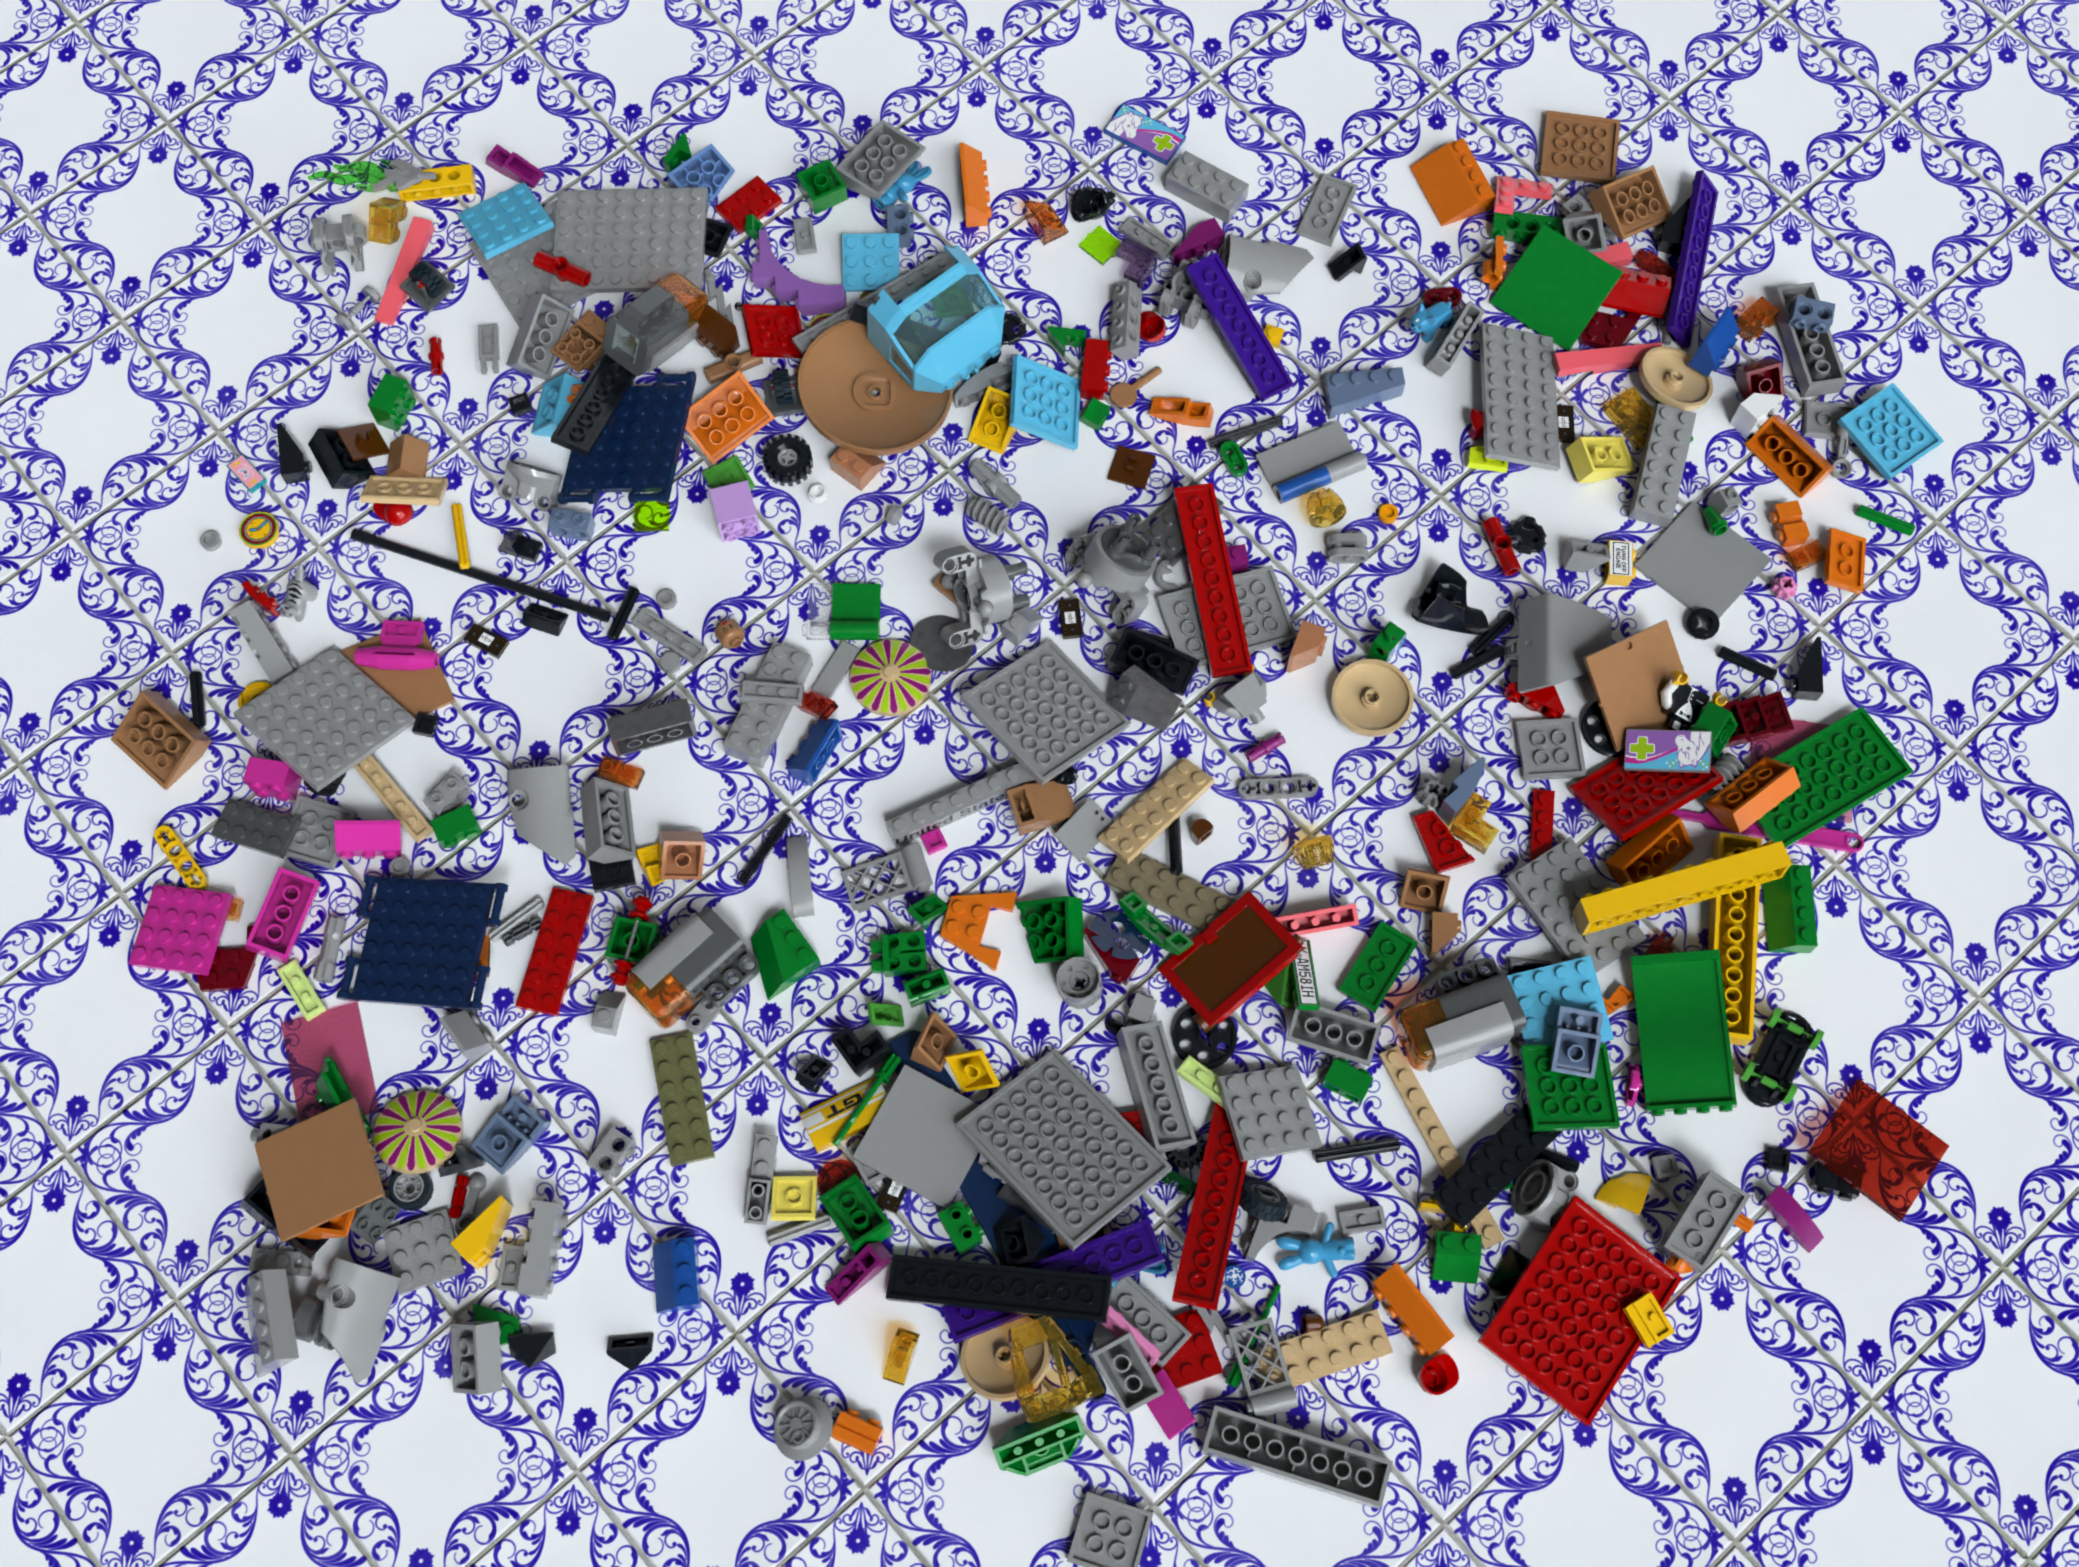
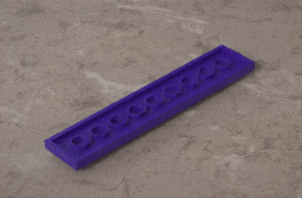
M1704 170L1696 171L1695 179L1692 183L1693 190L1692 195H1690L1686 226H1684V237L1681 242L1678 269L1675 273V285L1672 289L1669 317L1666 321L1667 330L1670 331L1676 342L1683 349L1690 348L1719 193Z
M1148 1218L1081 1244L1074 1251L1069 1249L1025 1267L1112 1276L1114 1282L1163 1263L1165 1259ZM942 1306L955 1344L1028 1316Z

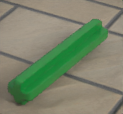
M1860 505L1856 511V515L1909 536L1915 530L1914 524L1864 505Z

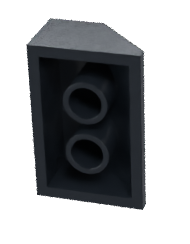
M318 428L308 445L332 489H350L368 480L370 475L376 474L368 459L357 461L351 459L337 433L339 429Z

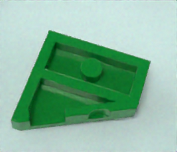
M473 1304L474 1321H499L501 1331L500 1345L509 1344V1334H521V1320L519 1318Z

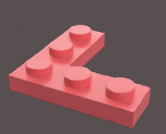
M1497 176L1494 212L1513 215L1515 195L1551 201L1553 184L1544 181L1535 182L1528 179H1516L1510 176Z

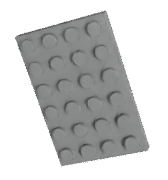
M1272 565L1234 575L1233 580L1249 653L1296 640L1297 635ZM1193 587L1158 596L1157 600L1169 636L1172 639L1173 648L1200 660L1197 667L1208 665L1209 662Z
M1571 837L1565 839L1505 879L1566 961L1591 955L1595 972L1597 973L1647 939L1635 921L1581 936L1573 916L1576 905L1583 895L1593 893V895L1600 894L1602 890L1609 887Z

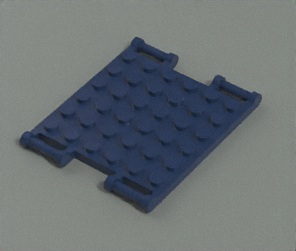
M688 371L686 374L658 372L656 374V386H630L589 456L586 457L571 450L562 490L557 498L560 505L576 502L597 504L599 495L603 492H629L628 500L630 504L647 501L668 503L696 383V373L694 371ZM686 381V385H665L666 382ZM641 492H660V493L640 494ZM570 493H588L584 495H570Z
M365 875L364 883L366 884L360 909L356 912V917L370 919L361 958L346 956L344 977L336 998L345 1001L482 1011V996L486 978L490 974L491 968L479 965L486 928L500 927L501 920L499 918L504 895L508 891V885L504 883L457 882ZM378 885L372 911H368L373 887ZM494 892H496L491 918H489ZM359 966L353 992L349 993L354 968ZM476 974H477V975H478V978H477V982H476L475 992H474V996H473V1001H471V997H472V993H473V988H474V983H475Z

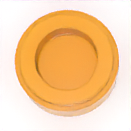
M1389 503L1383 504L1378 511L1379 520L1384 524H1392L1396 521L1398 517L1396 506Z

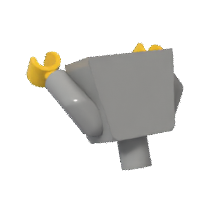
M1252 665V672L1242 674L1243 677L1217 696L1219 699H1215V694L1209 692L1208 695L1212 699L1206 700L1203 698L1204 704L1234 719L1238 718L1241 720L1250 716L1252 721L1257 724L1265 719L1259 708L1267 703L1266 682L1257 672H1254V665Z

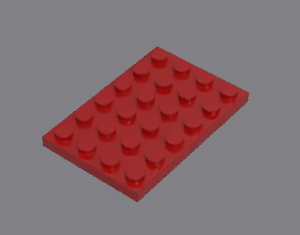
M1625 754L1569 786V791L1623 842L1722 783L1723 776L1713 766L1710 767V773L1625 771Z

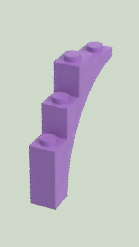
M759 230V238H756L759 254H756L757 262H752V270L749 271L750 281L754 282L756 289L772 288L773 295L777 296L779 303L795 301L796 309H800L802 316L837 313L847 307L846 293L843 285L817 284L792 274L779 263L772 253L767 230Z

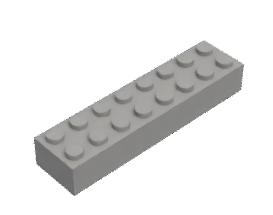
M1216 1405L1212 1409L1201 1454L1375 1509L1382 1507L1393 1461Z

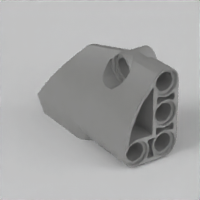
M1232 234L1227 235L1218 252L1219 257L1246 302H1250L1254 295L1280 294L1296 275L1314 259L1310 252L1304 248L1276 241L1263 243Z
M556 765L507 770L508 803L511 808L517 835L564 865H567L576 856L569 766ZM517 795L524 799V804L519 807L512 803V798Z
M335 1257L327 1276L330 1277L329 1280L321 1282L316 1291L318 1299L324 1301L320 1332L340 1355L352 1374L355 1383H359L370 1375L386 1333L384 1322L401 1278Z

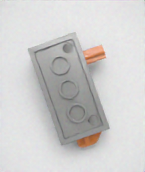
M1712 1170L1702 1174L1657 1247L1659 1251L1669 1256L1665 1262L1666 1266L1678 1274L1704 1272L1733 1224L1746 1233H1749L1753 1228L1755 1222L1740 1213L1751 1195Z

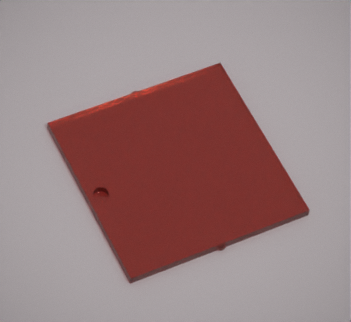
M1858 1078L1807 1153L1900 1222L1949 1145Z

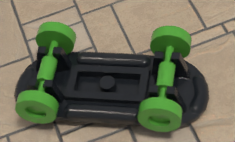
M1776 1006L1766 1022L1768 1030L1753 1060L1747 1062L1739 1078L1743 1080V1090L1748 1100L1760 1107H1772L1781 1101L1787 1105L1791 1102L1798 1089V1085L1792 1083L1808 1049L1814 1051L1824 1035V1031L1817 1029L1813 1034L1810 1024L1801 1015L1794 1012H1782V1009Z

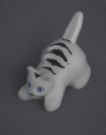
M302 564L298 565L295 578L288 582L285 602L280 604L282 607L280 615L288 618L295 616L297 622H301L304 619L306 602L314 601L318 595L316 586L303 579L304 569Z

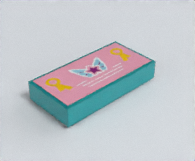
M243 454L226 465L251 494L267 483L266 479Z

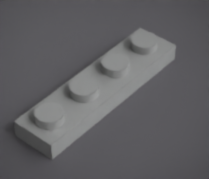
M645 607L631 621L634 627L669 650L677 653L695 667L708 652L706 647Z

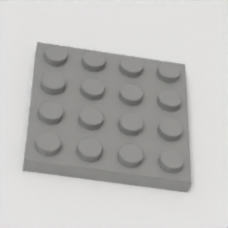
M1297 1065L1220 1076L1216 1079L1240 1162L1315 1150L1322 1147Z

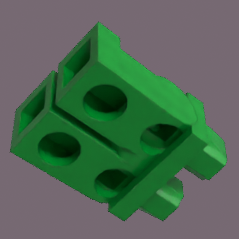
M924 931L881 935L882 939L870 941L871 953H882L883 959L871 961L873 973H884L885 977L918 974L921 976L928 973Z

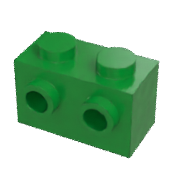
M961 1200L938 1213V1219L960 1256L982 1244V1236L985 1235L978 1223L974 1224L970 1218L974 1215L967 1204L963 1205Z

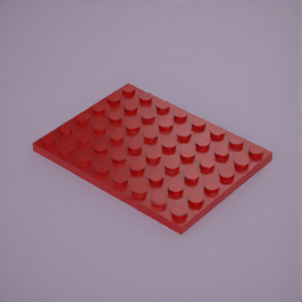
M1573 1196L1477 1342L1584 1426H1589L1642 1343L1622 1308L1628 1306L1647 1292H1652L1663 1310L1683 1278L1579 1197Z

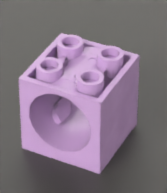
M748 480L709 489L722 542H732L738 538L753 537L761 533Z

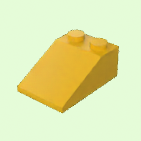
M988 386L967 441L1004 454L1017 428L1009 426L1011 394Z
M500 1195L450 1244L477 1270L480 1267H486L491 1262V1257L495 1254L513 1206Z

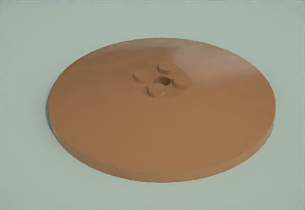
M849 319L831 326L815 338L804 353L798 372L799 400L806 417L813 427L835 445L864 455H893L911 450L923 444L944 423L953 398V388L950 390L946 389L942 393L913 390L867 339V326ZM895 336L915 366L929 347ZM893 348L894 360L912 378L911 371ZM876 390L880 395L872 396L870 391Z

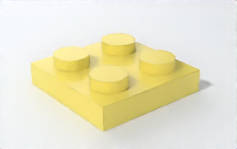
M773 1176L771 1221L816 1220L817 1176Z

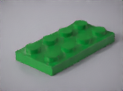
M1381 921L1338 992L1375 1014L1418 942Z

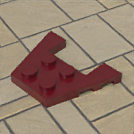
M1597 311L1579 336V342L1582 345L1595 348L1622 346L1643 314L1627 311L1625 318Z
M247 926V939L253 926ZM246 947L217 949L209 975H196L200 990L202 992L246 989L256 965L255 960L258 954L246 950Z

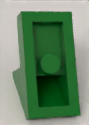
M682 133L663 158L664 168L668 173L677 168L681 161L685 162L692 157L686 134Z
M1048 326V340L1063 357H1065L1066 345L1085 347L1087 330Z
M933 893L908 907L907 912L924 930H927L931 921L945 913L948 906Z

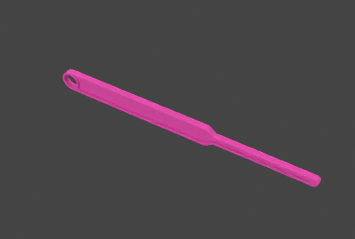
M1675 810L1670 813L1684 821L1701 823L1708 830L1768 839L1756 822L1745 831L1738 833L1726 828L1710 810L1703 814L1684 810ZM1820 828L1794 844L1857 853L1864 847V839L1856 833ZM1848 839H1857L1860 847L1857 849L1850 847Z

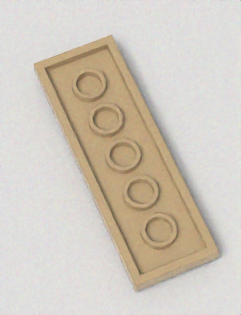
M1183 758L1098 837L1099 842L1129 864L1215 783L1214 778L1186 758Z
M1377 1309L1328 1325L1319 1331L1308 1332L1279 1342L1293 1387L1393 1353ZM1267 1346L1262 1357L1274 1362L1277 1353L1274 1348ZM1262 1349L1256 1350L1254 1352L1260 1354ZM1260 1359L1258 1362L1260 1368L1256 1369V1371L1266 1377L1271 1365ZM1276 1368L1273 1369L1268 1378L1275 1383L1285 1381L1283 1373ZM1259 1377L1260 1383L1262 1385L1264 1380ZM1266 1382L1264 1387L1270 1386L1272 1384Z

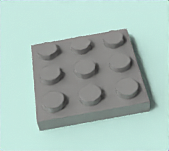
M1577 717L1516 721L1515 729L1523 781L1580 778L1586 776Z
M298 795L289 816L299 819L302 823L285 857L335 870L340 856H337L335 851L334 820H356L358 814L353 810Z
M447 1209L389 1228L383 1233L393 1276L401 1278L397 1289L400 1296L465 1273L460 1253L450 1244L456 1236Z
M1087 1492L1067 1562L1082 1567H1138L1153 1513Z

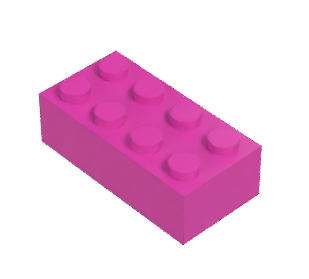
M279 867L245 944L246 950L287 964L320 889V881Z

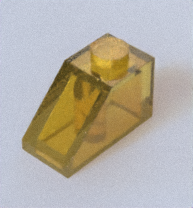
M898 1328L890 1346L883 1379L904 1386L920 1334Z

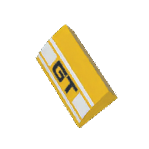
M876 1077L799 1114L817 1153L834 1146L832 1142L877 1079ZM882 1084L842 1141L870 1127L887 1097Z

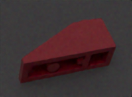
M1085 927L1083 938L1106 973L1110 976V979L1116 984L1121 985L1122 983L1127 986L1139 967L1140 959L1126 960L1112 957L1113 947L1103 952L1091 938L1099 934Z

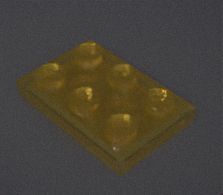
M1632 387L1604 404L1602 410L1638 452L1644 448L1653 409L1638 391Z

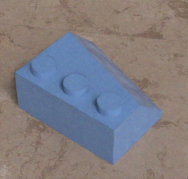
M710 144L667 174L668 185L670 188L707 187L708 209L735 170L719 151Z

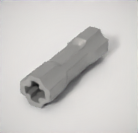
M327 918L320 956L313 975L315 981L321 983L333 982L340 942L344 936L347 923L344 919Z

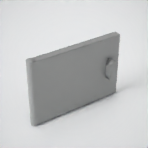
M1090 798L1053 835L1081 862L1099 843L1098 837L1114 821Z

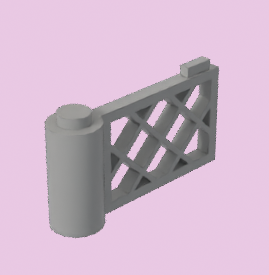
M919 844L909 845L899 852L841 872L854 911L858 910V913L870 910V906L911 891L926 892L933 884ZM898 858L900 865L896 872L887 868L890 861ZM874 866L881 869L877 878L867 875L869 869ZM884 871L894 875L890 884L880 881ZM856 873L861 875L858 884L854 885L849 883L847 876ZM897 877H900L906 881L907 887L897 889L893 885ZM865 878L874 881L870 891L860 888ZM878 884L887 887L884 895L878 896L873 894ZM858 890L867 894L864 902L856 904L854 897Z
M1272 1317L1228 1329L1229 1334L1225 1335L1228 1348H1233L1248 1397V1402L1245 1403L1248 1416L1259 1419L1297 1408L1298 1399L1291 1384ZM1268 1323L1270 1334L1267 1340L1255 1333L1260 1325ZM1255 1327L1253 1332L1248 1330L1249 1328ZM1244 1331L1251 1335L1245 1346L1237 1342L1235 1332ZM1253 1337L1265 1343L1260 1354L1248 1349ZM1267 1345L1276 1350L1277 1356L1274 1362L1262 1357ZM1246 1351L1257 1357L1252 1369L1243 1364L1242 1358ZM1260 1359L1271 1365L1266 1377L1254 1371ZM1274 1368L1283 1373L1284 1382L1275 1383L1268 1379ZM1245 1369L1250 1372L1249 1375H1248V1377H1247V1374H1246ZM1252 1374L1264 1380L1260 1389L1251 1391L1249 1384ZM1266 1382L1272 1384L1270 1386L1264 1387Z

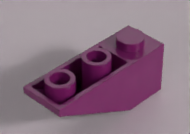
M1215 217L1197 224L1173 252V266L1180 264L1183 259L1189 260L1194 257H1200L1204 253L1217 250L1222 246L1225 234Z

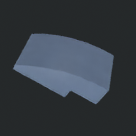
M1483 756L1452 782L1447 798L1443 800L1437 814L1448 826L1459 817L1469 803L1484 769L1486 759Z
M1557 1005L1552 1036L1550 1071L1594 1079L1602 1037L1600 1031L1603 1013Z
M513 1095L501 1112H496L470 1148L500 1174H504L530 1149L551 1122L521 1096Z

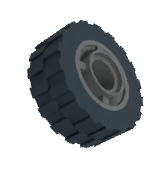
M1254 1178L1245 1180L1242 1186L1239 1206L1257 1219L1266 1222L1279 1221L1288 1204L1284 1193L1263 1180Z

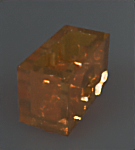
M1761 296L1736 319L1739 328L1737 334L1748 343L1754 338L1759 339L1765 332V328H1771L1776 323V316L1779 310Z

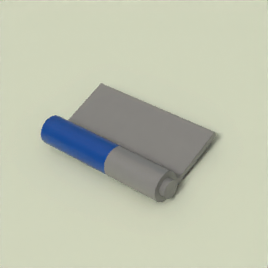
M1339 421L1255 456L1280 504L1366 469V464H1368L1364 453L1354 451Z

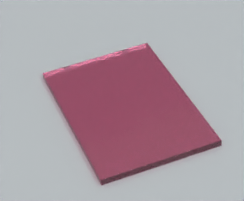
M358 1002L326 1010L309 1022L305 1017L281 1023L300 1122L327 1111L326 1106H322L316 1098L318 1091L315 1085L324 1058L328 1055L335 1060L364 1115L380 1111Z

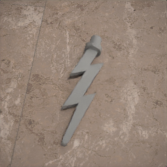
M710 269L704 270V280L708 285L709 301L711 302L716 297L718 313L724 317L726 316V319L734 324L731 303L725 308L722 284L716 289L715 275L712 274Z
M1192 1306L1193 1310H1197L1210 1334L1215 1324L1227 1344L1225 1335L1229 1334L1228 1328L1216 1310H1211L1209 1314L1206 1308ZM1235 1332L1237 1342L1245 1346L1246 1343L1240 1334ZM1230 1348L1231 1353L1234 1355L1233 1348ZM1246 1351L1244 1355L1254 1365L1255 1357ZM1257 1364L1255 1369H1259L1260 1365Z

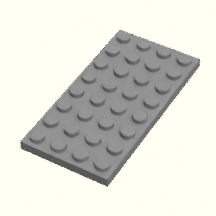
M1482 323L1479 327L1485 457L1557 471L1560 468L1555 367L1552 361L1554 356L1553 337Z

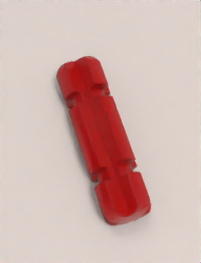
M458 1175L456 1177L455 1184L457 1186L454 1187L451 1200L452 1207L449 1208L448 1216L453 1219L461 1217L463 1211L461 1207L464 1206L467 1193L466 1187H468L469 1177L465 1175Z

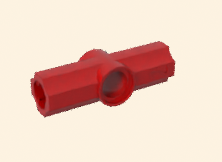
M543 251L537 252L534 256V267L555 275L559 281H568L582 288L590 283L591 272L569 263L565 257H555Z
M1498 517L1488 518L1482 522V527L1491 545V554L1497 559L1504 576L1514 575L1521 570V567L1511 547L1512 540L1506 535Z

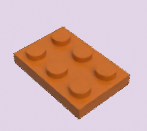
M1835 528L1827 530L1824 584L1856 594L1863 592L1866 538Z

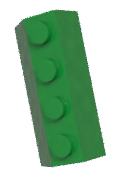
M1791 865L1782 878L1762 884L1768 952L1811 953L1818 946L1810 865Z

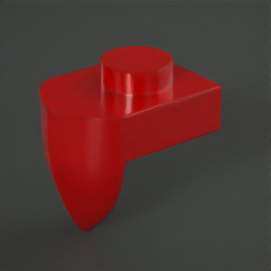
M1472 409L1470 413L1472 428L1469 436L1472 441L1479 438L1484 439L1483 412Z

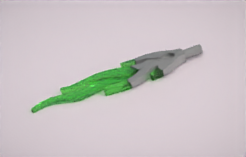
M381 159L380 162L384 166L395 169H386L371 162L360 161L347 165H333L340 172L357 171L355 173L341 175L320 171L310 175L308 179L325 178L341 186L352 183H369L368 185L356 184L355 188L366 192H378L384 189H388L390 192H397L420 183L422 180H435L436 173L422 172L421 169L415 168L404 160Z

